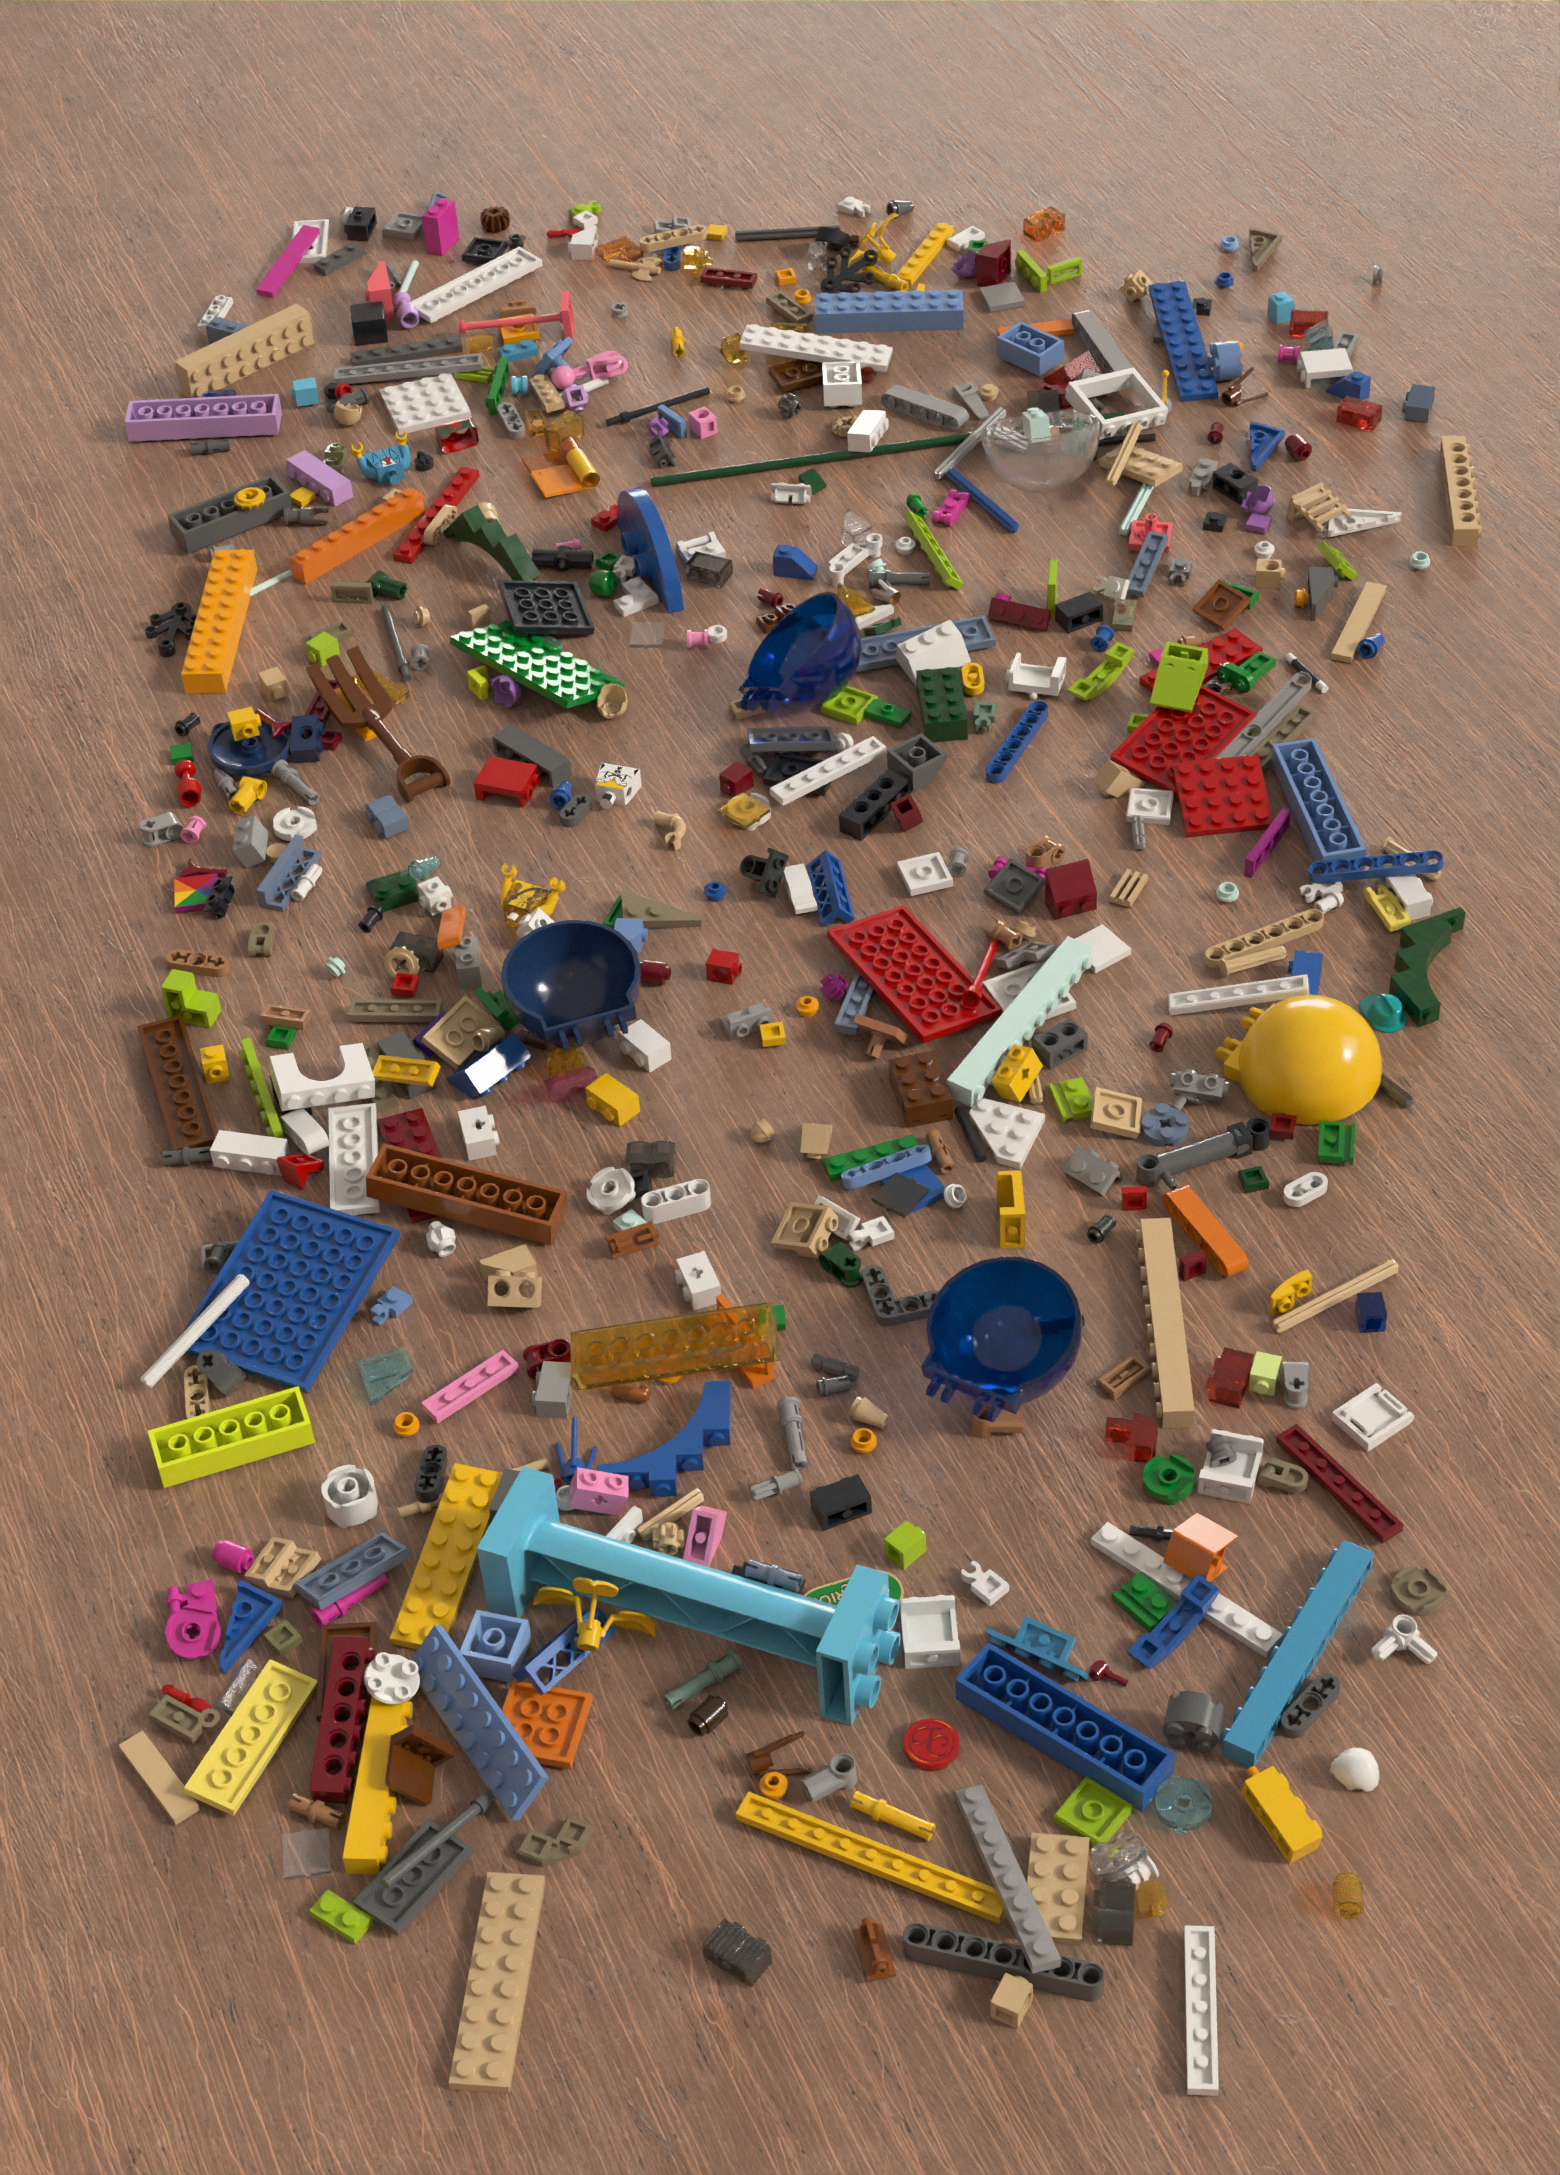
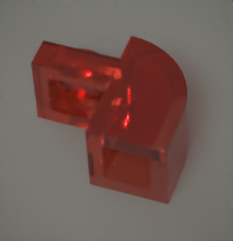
M1134 1412L1133 1420L1107 1417L1105 1442L1129 1444V1461L1147 1463L1156 1456L1158 1430L1153 1420L1148 1416Z

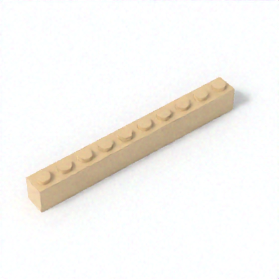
M1171 1218L1141 1219L1140 1229H1136V1244H1141V1248H1138V1261L1143 1263V1266H1140V1279L1146 1283V1285H1142L1143 1300L1148 1301V1304L1144 1305L1145 1319H1150V1323H1147V1339H1152V1343H1149V1357L1154 1358L1155 1361L1151 1363L1152 1378H1157V1382L1153 1383L1154 1398H1159V1402H1156V1418H1161L1162 1429L1194 1427L1195 1409Z

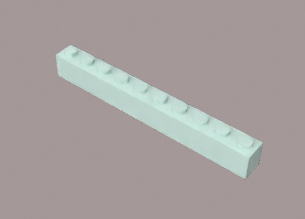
M1067 936L947 1079V1086L953 1099L972 1107L977 1100L983 1097L987 1087L990 1084L993 1085L991 1079L1013 1044L1022 1046L1026 1040L1029 1041L1036 1028L1043 1025L1050 1011L1053 1012L1056 1009L1060 999L1066 997L1070 987L1079 981L1084 970L1091 967L1093 957L1091 956L1092 946Z

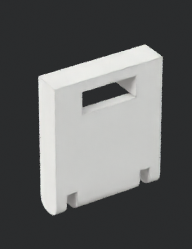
M1375 1383L1334 1410L1331 1420L1369 1452L1412 1423L1414 1415L1411 1412H1407V1408L1387 1390L1381 1392V1386ZM1350 1421H1353L1355 1424H1357L1364 1431V1433L1361 1432Z

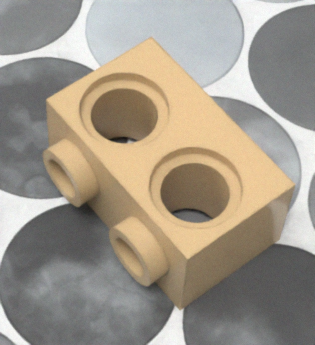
M496 1270L495 1275L488 1276V1306L529 1308L541 1306L542 1276H535V1271H520V1275H510L511 1271ZM500 1281L505 1282L508 1286L506 1295L500 1294L497 1290V1285ZM524 1282L530 1283L533 1287V1292L530 1296L522 1292Z

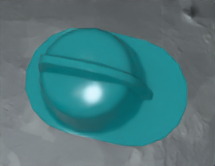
M1380 993L1369 995L1360 1002L1361 1012L1375 1029L1385 1033H1394L1403 1029L1406 1025L1407 1017L1403 1011L1401 1001L1397 997Z

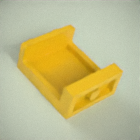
M1021 1170L998 1171L997 1208L1000 1209V1249L1024 1248L1025 1206Z

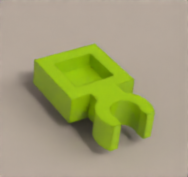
M595 200L589 202L588 205L584 203L577 204L569 209V216L573 218L584 211L592 214L600 213L602 211L601 204L597 205Z

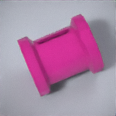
M1280 345L1278 362L1284 360L1297 363L1299 346L1291 348ZM1284 353H1292L1293 355H1284Z

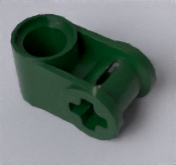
M839 1242L819 1254V1262L823 1269L834 1276L843 1286L853 1288L861 1284L862 1274L859 1271L861 1259L852 1253L845 1244Z

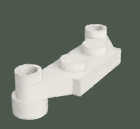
M869 534L864 543H851L828 562L832 586L842 587L845 574L868 556L877 558L881 555L882 536L880 534Z

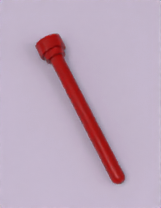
M996 940L990 941L972 985L966 987L963 992L962 1000L968 1006H976L981 1000L982 992L980 988L997 950L998 942Z

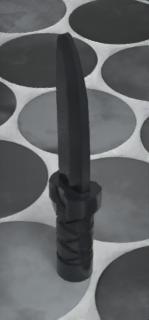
M1130 1525L1129 1535L1156 1538V1541H1162V1539L1170 1540L1173 1530L1163 1529L1164 1526L1154 1528Z

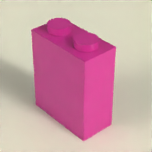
M439 198L422 215L427 253L443 256L460 238L455 201Z

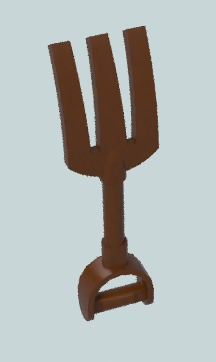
M358 646L348 649L346 653L363 686L373 700V704L359 689L338 654L326 660L338 686L353 709V713L350 712L334 691L318 663L306 668L316 690L340 726L346 729L368 727L393 755V759L399 765L396 774L398 790L407 803L413 801L414 796L441 784L444 786L450 784L449 774L439 761L426 755L412 756L385 726L383 719L392 710L393 700L375 677ZM415 773L430 774L408 785L404 781Z

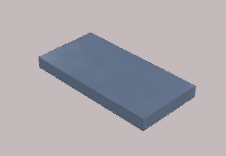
M382 1532L294 1584V1587L298 1594L322 1610L412 1556L407 1547Z

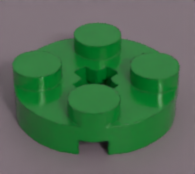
M1170 1454L1169 1458H1161V1455L1155 1456L1143 1468V1490L1156 1500L1165 1502L1167 1505H1176L1180 1500L1187 1498L1195 1488L1194 1468L1188 1460L1178 1455ZM1174 1476L1173 1481H1166L1163 1477Z

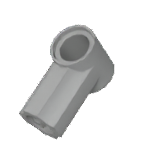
M847 1753L836 1754L832 1757L829 1765L801 1779V1785L808 1799L814 1803L838 1789L849 1790L853 1788L858 1779L855 1760Z

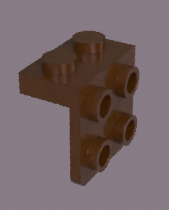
M415 1724L391 1735L385 1778L386 1785L423 1806L430 1804L435 1766L453 1758L455 1746Z

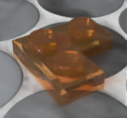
M627 236L595 247L596 254L604 261L619 255L627 262H635L638 259L644 258V251Z

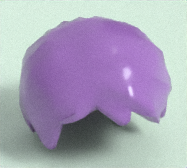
M969 250L966 257L958 256L957 263H953L952 271L959 277L974 276L977 269L975 255L978 251Z
M1260 485L1255 493L1247 492L1246 499L1242 501L1241 508L1250 515L1252 513L1262 515L1269 512L1273 507L1271 488L1266 485Z
M500 675L490 679V686L494 688L496 703L505 704L506 708H510L521 697V684L509 675Z

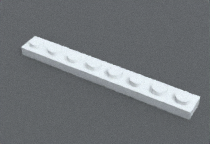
M1109 1522L1091 1538V1545L1135 1574L1143 1573L1163 1592L1178 1602L1181 1599V1592L1193 1580L1163 1563L1164 1558ZM1220 1593L1203 1617L1265 1658L1272 1653L1276 1645L1278 1646L1282 1642V1633Z

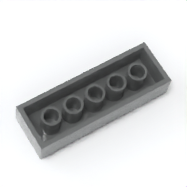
M269 475L169 514L167 517L171 535L187 553H190L223 539L233 537L243 531H248L261 524H266L276 518L284 517V508L292 509V503L288 490L273 475ZM245 488H259L265 492L266 500L258 508L254 507L251 510L246 508L243 510L241 507L236 506L234 497L236 493Z

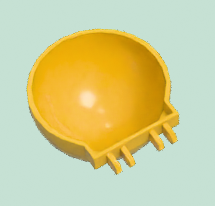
M1295 996L1276 1004L1273 1003L1265 1011L1251 1007L1248 1011L1249 1017L1245 1016L1240 1021L1242 1027L1248 1030L1244 1039L1240 1042L1226 1037L1223 1042L1225 1048L1218 1047L1215 1051L1216 1057L1225 1061L1223 1063L1224 1076L1239 1082L1246 1097L1260 1111L1271 1117L1272 1113L1297 1116L1296 1124L1316 1125L1320 1124V1120L1337 1121L1344 1119L1361 1110L1373 1099L1381 1082L1383 1065L1380 1046L1368 1022L1352 1007L1326 996Z

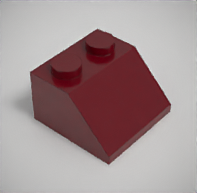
M1007 239L986 244L976 253L975 262H977L975 278H977V286L987 287L1002 284L1011 273V240Z
M1088 859L1045 869V904L1054 920L1097 909V890Z

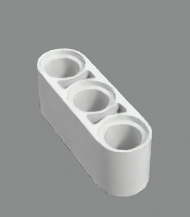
M303 1108L296 1109L279 1117L284 1132L307 1156L330 1145L324 1129Z
M695 1179L645 1193L641 1198L643 1219L646 1222L652 1221L653 1224H658L707 1210L711 1206L709 1183L703 1179Z

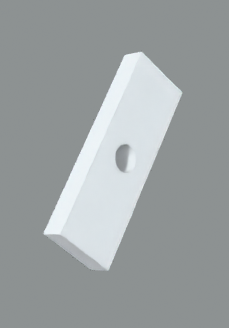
M224 295L215 296L197 325L198 331L207 332L206 325L215 317H222L224 319L233 305V298L225 297Z

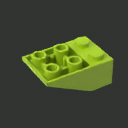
M1166 641L1160 658L1150 705L1192 712L1208 668V649Z

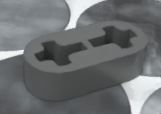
M585 794L575 795L560 811L561 824L565 827H574L579 824L591 811L590 797Z

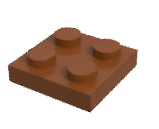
M1218 579L1192 610L1196 615L1225 631L1251 600L1242 592Z

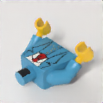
M405 430L403 438L398 437V432H396V441L400 446H391L363 454V456V445L360 442L357 444L359 450H355L353 445L351 446V455L357 457L356 461L364 476L374 479L379 484L389 482L397 484L400 482V479L405 477L404 471L408 469L411 462L409 447L406 445L407 432Z

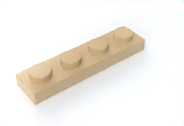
M539 374L529 379L532 390L547 413L565 408L563 399L547 374Z

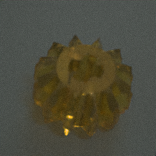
M554 1046V1050L548 1052L546 1067L551 1078H557L559 1082L566 1079L569 1082L571 1078L578 1079L579 1075L584 1074L586 1059L581 1048L569 1046V1049L564 1051L562 1047Z

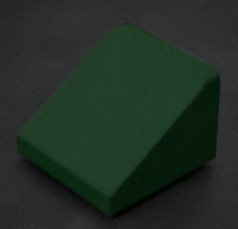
M814 468L799 475V483L810 485L812 495L827 487V484Z

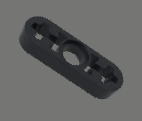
M431 1445L423 1452L414 1485L416 1499L421 1503L434 1502L440 1495L448 1463L447 1450L444 1446ZM430 1472H436V1473H437V1474H434V1475H425V1474L430 1473Z

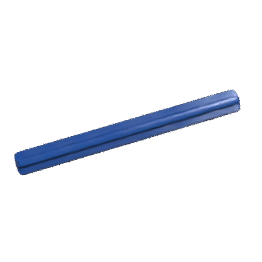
M955 468L948 469L946 476L963 492L970 493V498L1008 531H1017L1019 524Z

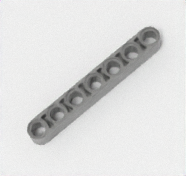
M1092 310L1072 313L1071 318L1074 329L1106 374L1132 368Z

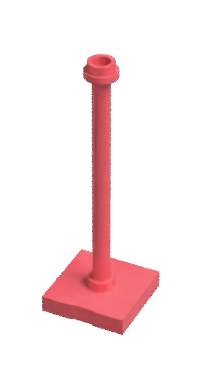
M569 290L562 291L561 311L559 314L468 323L465 320H461L458 322L459 333L463 332V334H466V330L560 321V323H563L565 339L569 336L574 340V317Z

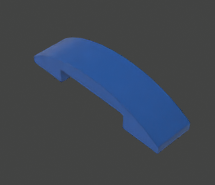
M1197 1574L1181 1592L1180 1601L1150 1634L1145 1632L1129 1649L1128 1655L1149 1670L1162 1662L1198 1625L1215 1601L1220 1589Z

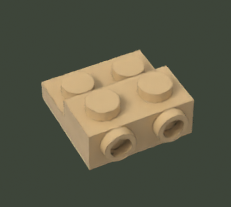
M790 1202L771 1244L775 1248L794 1250L799 1256L818 1258L821 1252L828 1249V1238L831 1232L838 1228V1216L829 1206Z

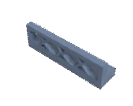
M294 835L256 890L259 906L284 912L293 899L291 892L299 883V878L306 874L312 864H317L322 856L321 851L305 848L303 836ZM304 855L312 857L311 859L303 862L301 860ZM303 870L302 873L292 875L293 871ZM293 883L292 887L282 889L283 885ZM284 898L281 903L272 902L274 899Z

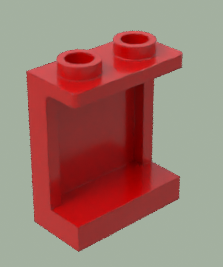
M489 756L474 781L476 799L484 801L488 793L491 792L517 797L519 799V806L525 807L528 800H531L533 791L540 784L541 776L538 774L537 765Z

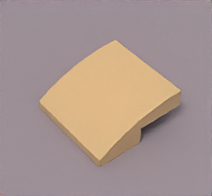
M272 1537L244 1577L263 1589L293 1598L297 1593L294 1584L310 1575L321 1560V1557L317 1551L297 1548L293 1540Z

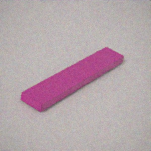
M307 225L301 227L256 289L258 295L272 298L276 295L320 234L319 228Z

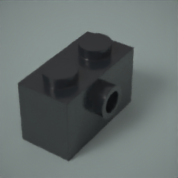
M354 207L352 213L349 214L348 221L344 224V232L347 233L348 240L369 241L377 224L375 207Z

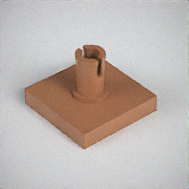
M856 1013L853 1023L865 1033L872 1035L867 1051H865L866 1055L879 1059L885 1040L908 1047L911 1038L898 1027Z

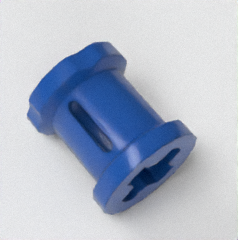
M1100 625L1096 630V636L1090 641L1091 647L1097 652H1104L1109 646V641L1114 637L1113 629L1107 625Z

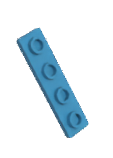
M1025 1616L1015 1639L988 1627L985 1629V1633L991 1637L989 1642L1004 1649L1005 1645L1015 1648V1654L1028 1660L1031 1655L1039 1659V1665L1052 1671L1055 1667L1064 1670V1676L1078 1682L1079 1678L1087 1681L1089 1675L1084 1670L1066 1663L1076 1643V1639L1068 1634Z

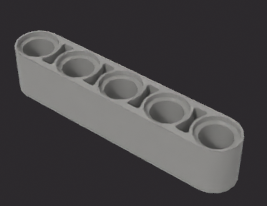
M897 384L890 387L881 396V402L886 408L951 431H957L969 419L967 410L961 406Z

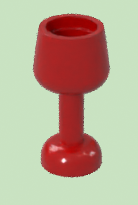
M189 760L179 761L175 765L174 771L176 776L182 780L176 786V794L182 805L193 807L200 802L202 790L200 783L192 778L196 773V767Z

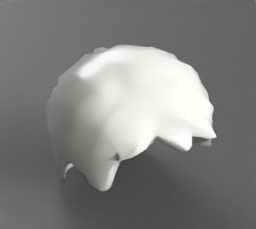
M1356 1747L1345 1749L1331 1764L1330 1773H1333L1335 1778L1348 1790L1362 1789L1367 1792L1374 1790L1378 1785V1764L1373 1754L1368 1750Z

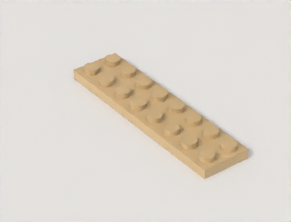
M487 1872L450 2072V2089L510 2093L546 1882L544 1875Z

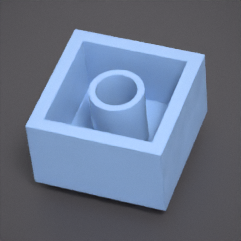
M476 1610L460 1652L477 1676L509 1683L512 1680L516 1681L512 1673L522 1666L532 1640L529 1621Z

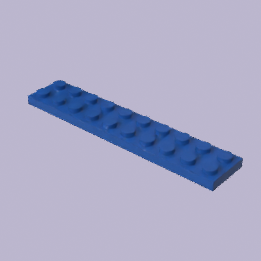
M1185 281L1149 284V295L1180 402L1217 399L1218 389Z

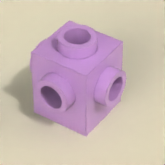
M569 385L561 396L567 412L579 413L584 410L583 408L586 407L589 401L588 393L584 390L583 385Z

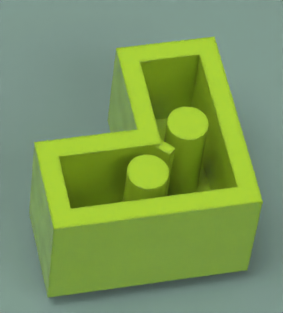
M172 969L161 986L168 1018L182 1015L185 1024L211 1028L221 1012L218 994L197 990L194 974L191 972Z

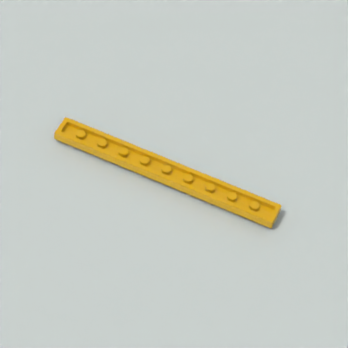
M748 1791L736 1812V1820L997 1924H1000L1005 1914L997 1892L991 1886Z

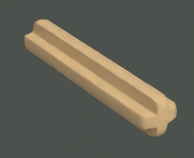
M694 1488L636 1529L638 1536L643 1541H647L653 1536V1530H659L661 1524L666 1522L673 1523L703 1502V1493L698 1488Z

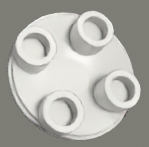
M386 1652L379 1653L365 1670V1686L368 1692L380 1702L386 1704L404 1703L411 1699L418 1690L420 1683L418 1665L414 1661L400 1655L388 1654Z

